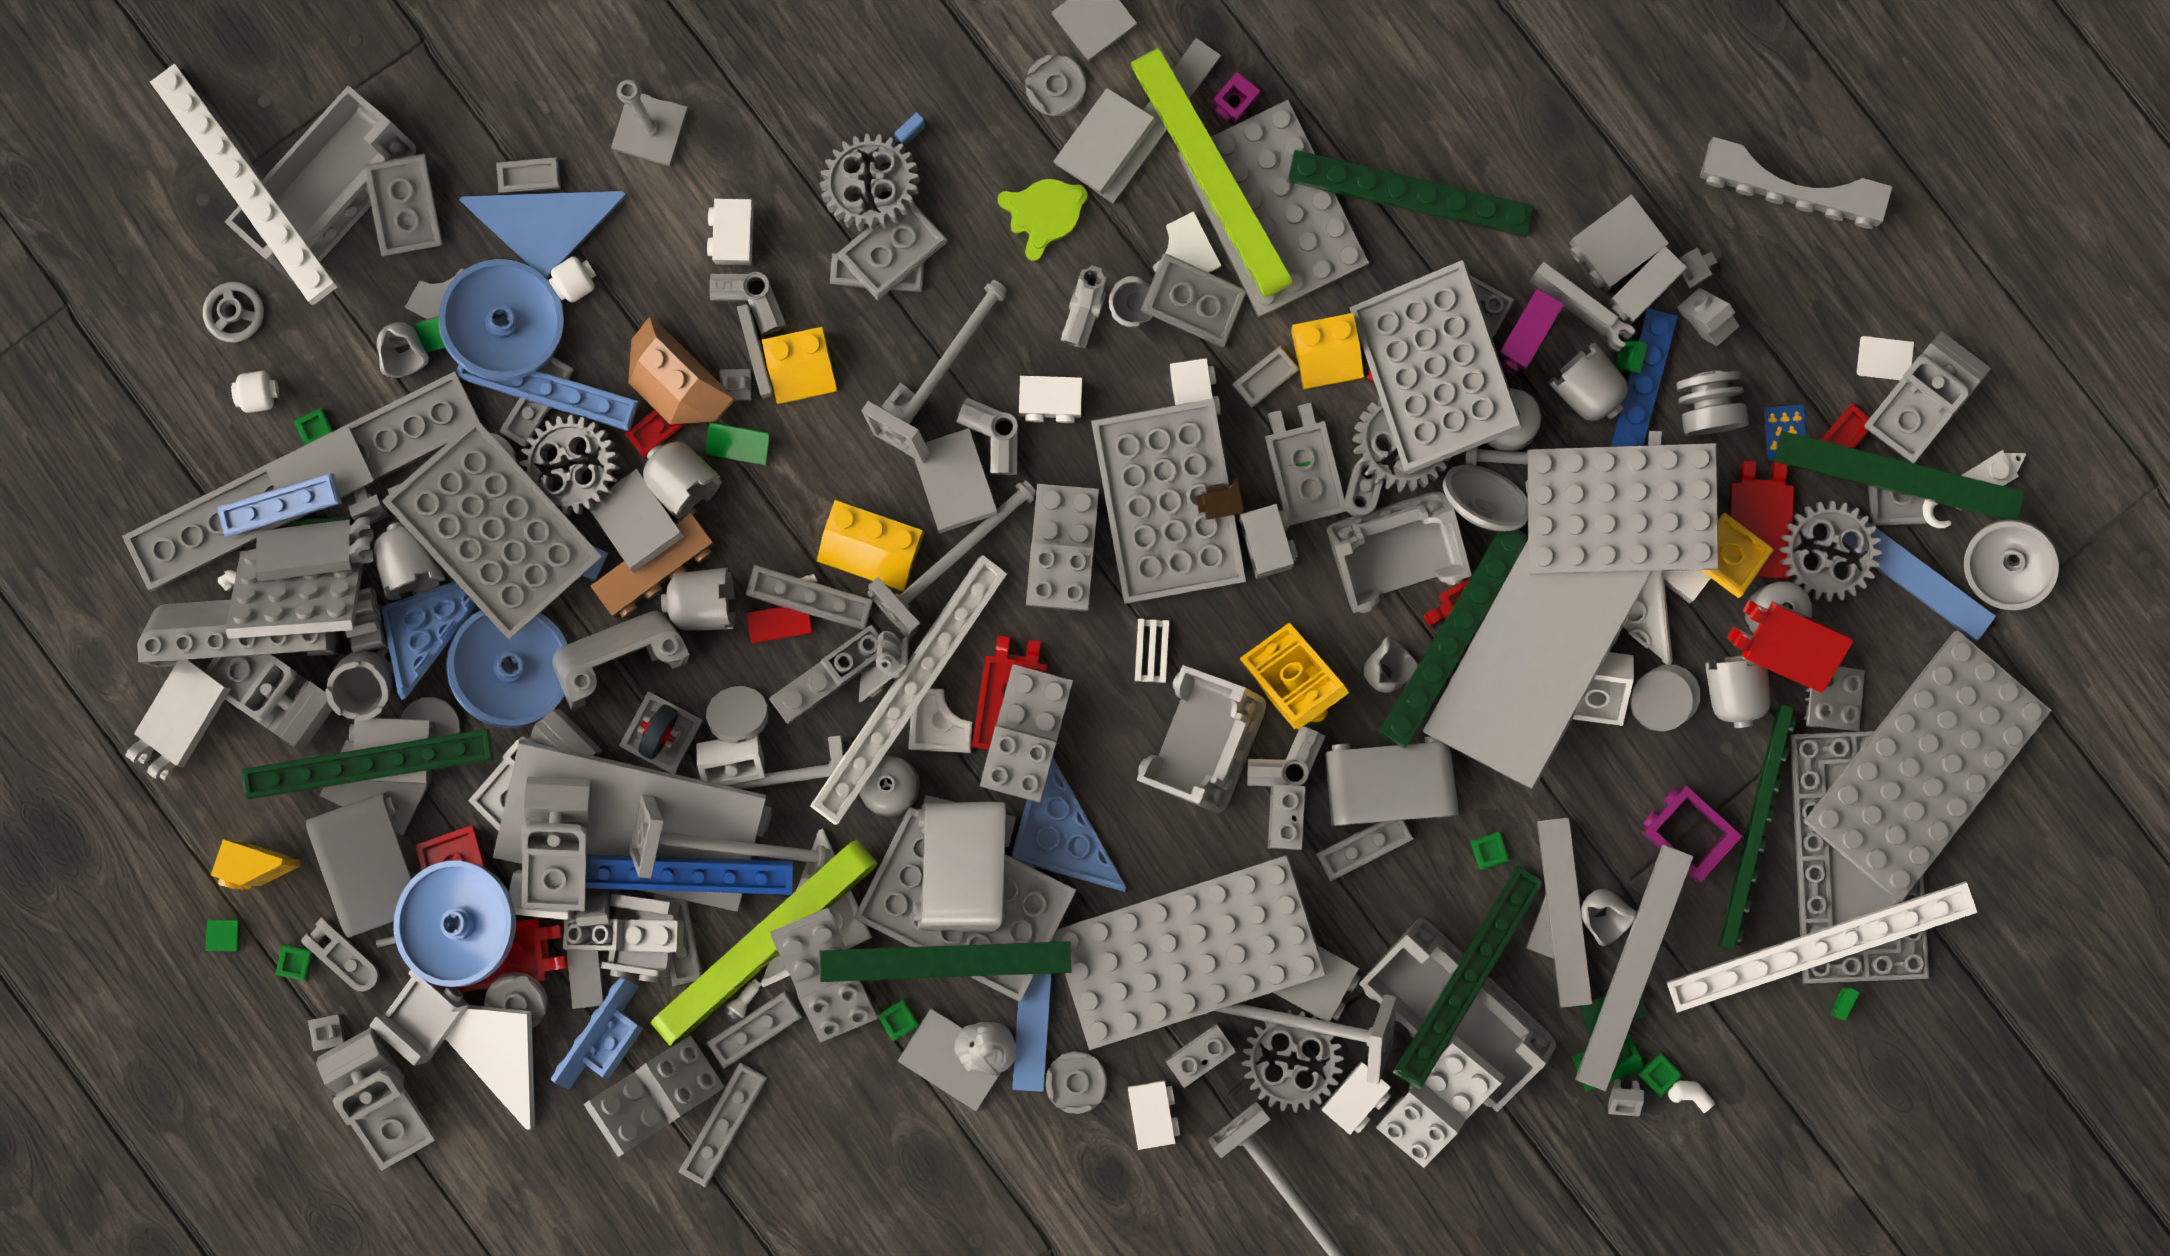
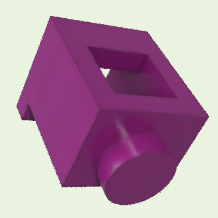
M1236 72L1213 99V105L1216 107L1214 113L1226 123L1230 119L1237 123L1251 105L1257 101L1260 96V90ZM1231 98H1237L1240 104L1237 107H1231L1228 101Z

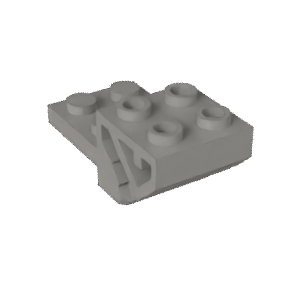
M1941 331L1903 375V378L1866 422L1864 428L1908 462L1914 464L1950 418L1952 419L1991 368Z
M1037 484L1026 606L1088 611L1099 489Z
M271 654L213 658L205 669L231 688L225 700L300 752H303L333 710L328 704L326 693L297 674L296 671Z
M1015 664L1012 665L979 787L1041 802L1073 680Z
M560 708L552 710L534 725L531 736L528 739L522 736L516 740L502 756L504 760L468 800L498 831L519 740L598 757L603 752Z
M527 777L524 798L526 824L522 825L521 908L585 911L591 780Z
M829 908L770 932L772 940L795 985L798 999L820 1043L878 1019L868 991L862 981L820 982L819 950L849 949Z
M371 1027L318 1057L316 1064L324 1085L336 1093V1097L332 1100L335 1109L346 1125L350 1124L381 1171L435 1141L436 1135L403 1087L405 1076Z
M690 1035L645 1063L632 1074L590 1099L584 1106L616 1155L620 1157L679 1119L684 1113L697 1107L724 1088V1085Z
M1456 1037L1443 1051L1423 1087L1418 1090L1410 1084L1408 1087L1410 1089L1409 1092L1396 1100L1376 1128L1425 1168L1458 1134L1465 1121L1502 1084L1505 1076L1461 1039Z

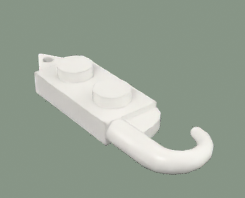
M2002 450L1960 476L2004 486L2019 477L2017 472L2026 453H2004ZM1925 500L1922 507L1925 520L1935 528L1950 526V520L1939 521L1934 517L1933 508L1938 503Z

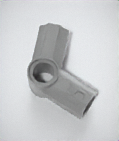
M1091 265L1088 269L1081 270L1069 305L1070 313L1061 337V341L1068 345L1083 349L1087 347L1095 319L1099 318L1106 297L1104 290L1107 277L1103 275L1101 268Z
M751 272L749 274H710V300L748 301L762 336L772 334L787 326L771 284L764 274L760 272ZM762 281L765 283L764 291L758 295L751 294L749 292L751 283Z
M966 398L956 422L991 437L990 474L1017 475V420L1010 413L1000 412ZM1004 420L1009 421L1013 425L1011 433L1005 436L998 434L995 430L996 425Z
M1303 726L1298 730L1286 760L1248 759L1247 786L1304 785L1325 736ZM1295 765L1301 768L1303 777L1300 781L1292 782L1286 777L1285 772L1289 766Z

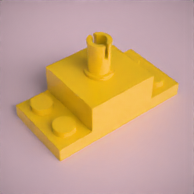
M1290 622L1240 658L1246 669L1259 683L1268 699L1294 729L1297 728L1299 730L1310 721L1314 723L1322 721L1327 716V709L1349 694L1345 685Z

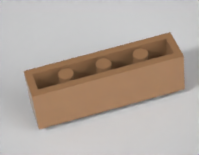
M691 513L676 523V526L684 536L682 539L633 573L624 561L591 585L593 591L613 617H627L638 608L635 604L646 597L647 600H650L663 590L661 585L667 580L673 578L676 574L687 572L685 567L693 561L700 563L713 553L710 549L715 544Z

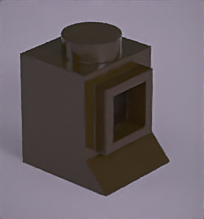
M1237 477L1229 486L1227 483L1205 486L1206 491H1201V494L1196 495L1198 513H1205L1207 520L1244 513Z

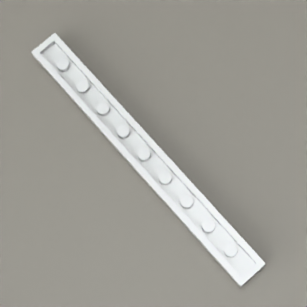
M173 64L150 81L308 302L313 306L335 290L337 285L181 70Z
M984 555L980 556L909 659L906 671L894 681L810 805V807L834 825L840 822L1007 575L1006 572Z
M1965 881L1666 981L1676 1011L1680 1012L1977 913L1968 884Z

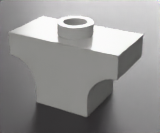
M1702 288L1697 289L1677 307L1682 316L1695 327L1700 336L1715 346H1718L1740 327L1733 316L1735 311L1731 305Z

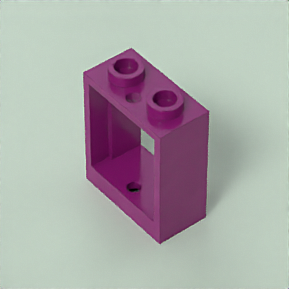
M1536 289L1498 353L1505 374L1512 377L1517 374L1521 377L1564 305L1562 302Z
M1683 786L1680 790L1674 787L1663 800L1667 803L1659 813L1654 810L1643 821L1646 827L1641 833L1660 850L1662 845L1675 849L1656 831L1678 806L1687 799L1724 833L1695 866L1692 863L1690 864L1687 875L1696 883H1700L1742 838V835L1688 786Z

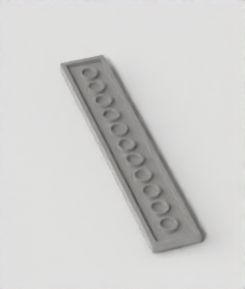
M454 371L345 426L351 428L375 481L443 448L473 420L477 419L480 423L481 421L461 380ZM264 466L122 536L148 591L152 592L257 540V531L279 529L291 522L288 519L235 536H224L217 507L275 490Z

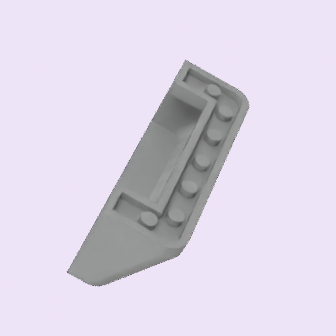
M347 86L261 182L318 261L321 262L371 206L363 165L413 156L416 153V146L390 120L350 86ZM238 206L225 220V223L284 276L293 281L241 207Z
M231 600L160 605L153 611L138 640L137 646L138 662L153 667L175 666L178 660L307 651V656L341 655L339 631L228 639L225 627Z
M1419 918L1364 976L1359 985L1363 987L1364 993L1370 999L1377 1000L1380 1004L1384 994L1396 996L1395 1021L1405 1026L1413 1038L1464 953L1429 921ZM1489 976L1448 1043L1449 1045L1458 1037L1505 1076L1502 1084L1483 1102L1485 1106L1492 1107L1496 1112L1547 1064L1556 1048V1042L1552 1035Z

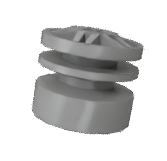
M1722 370L1703 372L1676 383L1678 392H1692V394L1678 399L1680 404L1694 405V410L1681 415L1685 436L1719 433L1749 425L1746 404L1731 403V398L1744 393L1743 387H1729V385L1742 380L1741 372H1726Z

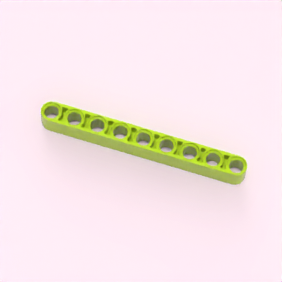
M1157 47L1132 61L1130 64L1136 77L1263 297L1266 299L1293 284L1286 267L1162 52Z
M858 840L852 841L651 1021L652 1026L670 1047L682 1041L779 954L772 940L771 931L823 909H830L877 866L876 860Z

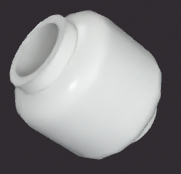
M570 257L551 270L552 278L549 279V282L561 301L567 299V301L573 303L594 290L595 286L592 278L597 275L587 260L581 263L577 257Z
M265 371L239 374L236 382L231 385L235 406L240 407L246 413L270 410L274 405V398H279L277 380H271L269 374Z

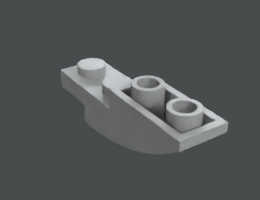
M872 625L838 647L814 667L770 697L769 700L787 724L808 709H812L876 661L879 634Z
M576 918L564 919L563 949L683 953L684 921L609 919L608 924L577 927Z

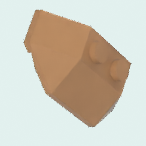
M649 316L631 339L628 383L669 424L717 422L736 399L653 317Z

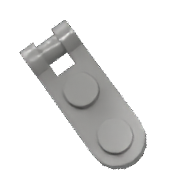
M321 917L315 923L317 927L311 934L306 933L301 942L351 988L362 992L373 989L379 982L380 977L376 965L346 939L328 920ZM327 935L332 941L324 948L319 942Z

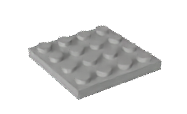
M256 549L241 551L225 627L227 638L353 630L364 563H351V570L258 582L255 574Z

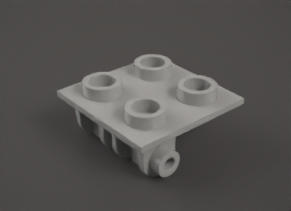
M883 631L879 634L876 661L861 672L859 702H862L868 696H876L883 689L886 682L892 678H899L906 671L909 649L908 636L900 640L891 631Z
M1838 667L1823 694L1811 688L1806 689V692L1810 693L1809 698H1805V701L1809 702V705H1806V716L1803 718V720H1806V726L1860 732L1865 670Z

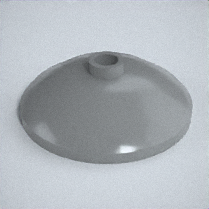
M1458 465L1447 472L1443 480V490L1450 505L1470 523L1481 528L1503 532L1519 529L1526 524L1528 520V499L1521 489L1508 478L1481 466L1473 467L1472 465Z
M2001 520L1985 526L1972 538L1964 557V572L1971 589L1987 604L2004 610H2022L2038 604L2052 591L2059 574V556L2051 539L2038 527L2020 520ZM2017 555L2020 561L2013 563L2009 560V556Z

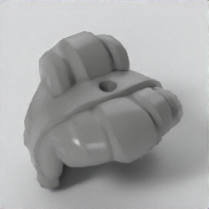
M979 1022L965 1026L959 1032L954 1044L955 1054L959 1056L960 1062L968 1072L982 1071L992 1076H997L999 1072L1007 1070L1013 1064L1017 1053L1012 1033L1004 1024L997 1022Z

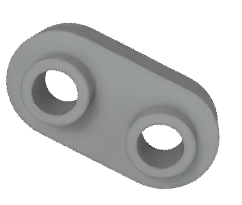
M1358 462L1352 470L1344 505L1350 515L1364 518L1370 515L1377 505L1383 479L1375 484L1377 474L1374 472L1371 474V479H1366L1362 471L1367 470L1369 466L1367 464L1358 465ZM1355 499H1361L1364 502V507L1356 506Z

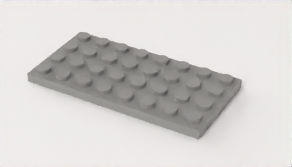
M1954 631L1803 822L1897 902H1902L2052 710L1962 633Z
M1288 855L1057 929L1054 935L1055 942L1071 941L1072 973H1065L1089 1050L1327 975Z

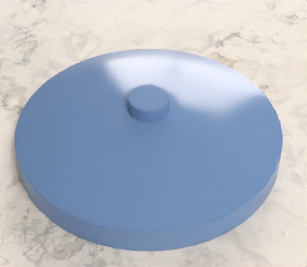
M487 260L463 270L447 287L439 309V330L442 341L451 357L470 373L490 380H515L539 370L555 353L563 331L564 316L562 304L550 282L534 268L513 260Z
M480 610L462 624L450 643L446 661L450 688L460 705L473 717L486 724L502 728H518L533 724L554 710L564 697V692L554 671L552 661L555 652L562 646L567 645V641L559 628L542 613H539L508 640Z
M444 861L423 869L404 888L394 914L395 941L404 962L422 979L435 985L446 987L472 985L494 973L507 957L512 947L516 930L514 905L504 884L488 869L465 861Z

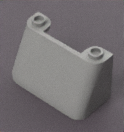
M1442 492L1423 494L1373 510L1367 517L1357 518L1353 516L1335 522L1327 528L1329 542L1353 613L1370 612L1380 602L1379 595L1438 577L1441 582H1446L1448 585H1456L1464 581V578L1472 576L1455 510Z
M651 611L559 648L553 656L552 663L571 711L585 706V698L596 689L597 680L593 671L594 668L644 648L647 649L652 662L655 660L666 662L672 670L686 665L689 658L688 650L683 639L667 616L658 611Z
M1182 665L1180 672L1177 673L1173 681V689H1175V695L1181 699L1159 755L1151 754L1141 761L1138 768L1139 775L1137 781L1205 809L1222 813L1230 802L1264 717L1266 700L1245 687Z
M1424 737L1425 743L1408 744L1406 748L1396 745L1351 749L1350 744L1332 745V751L1325 752L1332 827L1356 823L1364 824L1458 816V799L1450 746L1432 737Z
M386 792L306 820L308 835L342 930L348 938L393 922L400 895L412 879L392 824L394 822V815L398 814L397 806L393 797H388Z
M1004 802L924 803L922 809L917 810L916 827L921 828L922 834H924L923 889L919 902H914L913 921H918L917 930L992 934L1000 927L1003 912L1006 818Z

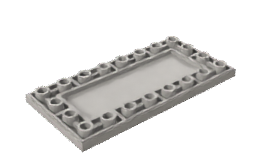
M1527 541L1423 732L1534 790L1652 572L1530 575Z
M1875 731L1789 735L1800 936L1925 895L1924 876L1922 875L1903 901L1897 902L1803 822ZM1927 929L1803 970V983L1928 979Z
M519 740L493 858L522 864V825L526 824L524 798L527 777L591 780L590 832L587 854L631 856L629 850L642 794L655 797L658 810L663 818L662 832L755 843L766 795ZM661 844L657 848L656 857L751 860L752 856ZM641 890L738 912L742 893Z

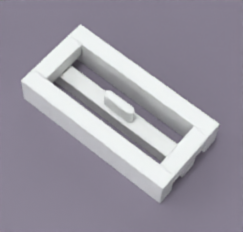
M1138 619L1135 681L1166 683L1168 620ZM1144 626L1150 627L1147 675H1141ZM1156 627H1162L1160 676H1154Z

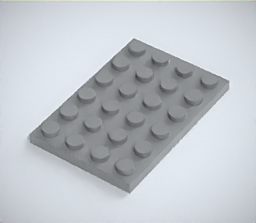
M1288 100L1211 136L1212 141L1292 279L1293 284L1266 299L1255 284L1184 158L1178 152V157L1243 289L1246 290V295L1258 318L1369 265L1335 193L1287 182L1294 150L1315 154Z
M1463 260L1349 307L1351 313L1354 314L1357 332L1403 469L1407 474L1523 428L1470 274Z
M1214 399L1091 420L1124 604L1246 582L1235 516L1207 520L1205 513H1198L1196 495L1201 494V491H1206L1205 486L1227 483L1229 486Z
M477 419L473 420L382 500L385 506L508 640L602 558L597 550Z
M1716 443L1527 450L1530 575L1719 570Z
M909 807L854 916V919L910 947L1051 942L1077 890L1004 854L1002 921L1000 927L992 934L917 930L918 921H913L914 902H919L923 889L924 834H922L921 828L916 827L917 810ZM1035 974L972 976L971 978L1022 1002Z

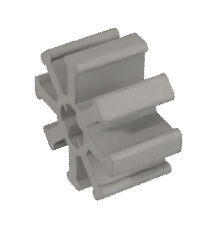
M371 587L359 591L354 629L345 631L347 638L351 640L353 653L363 650H376L388 645L385 638L384 623L381 618V604H378L377 593Z

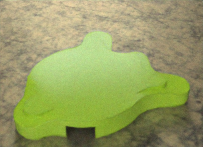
M1055 179L1040 180L1021 192L1003 191L998 195L999 206L1012 215V232L1014 234L1023 232L1029 234L1025 254L1033 262L1041 259L1046 247L1051 242L1062 239L1073 231L1079 219L1081 207L1087 201V191L1083 186L1078 184L1070 185Z

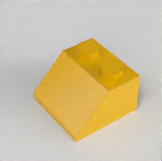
M1353 313L1292 325L1291 333L1303 390L1364 378L1360 342Z
M823 327L762 340L777 405L838 392Z

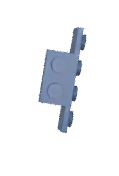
M620 977L611 986L608 996L601 1006L594 1011L590 1022L582 1034L578 1035L574 1040L573 1047L567 1056L557 1065L555 1073L551 1078L555 1084L570 1090L586 1065L602 1078L609 1080L643 1030V1027L623 1013L639 989V985L624 977Z

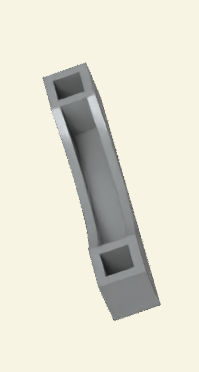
M1713 137L1708 144L1699 177L1706 179V184L1713 187L1724 188V185L1736 188V192L1742 195L1753 196L1754 193L1766 196L1765 200L1771 203L1783 204L1784 201L1796 204L1795 208L1800 211L1813 212V210L1825 212V217L1842 221L1843 218L1854 220L1856 226L1866 229H1872L1873 226L1877 227L1883 222L1892 190L1890 185L1865 178L1832 188H1811L1795 185L1765 170L1750 155L1744 145Z

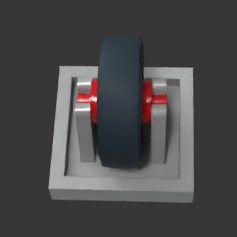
M648 691L619 746L671 774H676L704 720Z

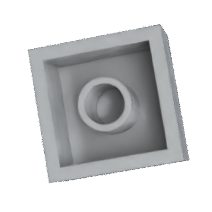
M1277 504L1241 514L1239 524L1255 578L1260 579L1291 570L1298 555L1294 541H1287L1285 531H1288L1289 524L1285 511H1279Z

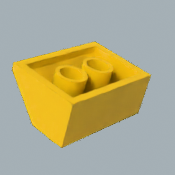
M835 500L824 529L817 562L871 581L879 577L886 586L904 592L924 532L915 527Z
M223 839L211 876L220 878L219 885L232 889L250 890L251 886H262L300 867L302 860L244 841Z

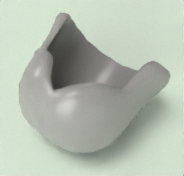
M1127 276L1117 281L1109 295V309L1114 320L1126 327H1136L1153 318V316L1140 311L1150 284L1137 276Z
M394 322L385 326L379 332L377 351L380 371L383 375L400 378L412 375L428 364V354L423 348L419 335L410 324ZM410 345V349L403 353H398L395 348Z
M1387 636L1379 648L1369 657L1363 671L1366 680L1375 690L1389 693L1399 689L1409 681L1418 663L1393 637ZM1385 664L1392 671L1390 678L1382 670L1381 665Z
M1607 889L1595 890L1586 897L1581 906L1582 920L1601 946L1609 945L1623 935L1631 927L1637 914L1635 909L1631 908L1617 894ZM1607 907L1605 916L1594 917Z

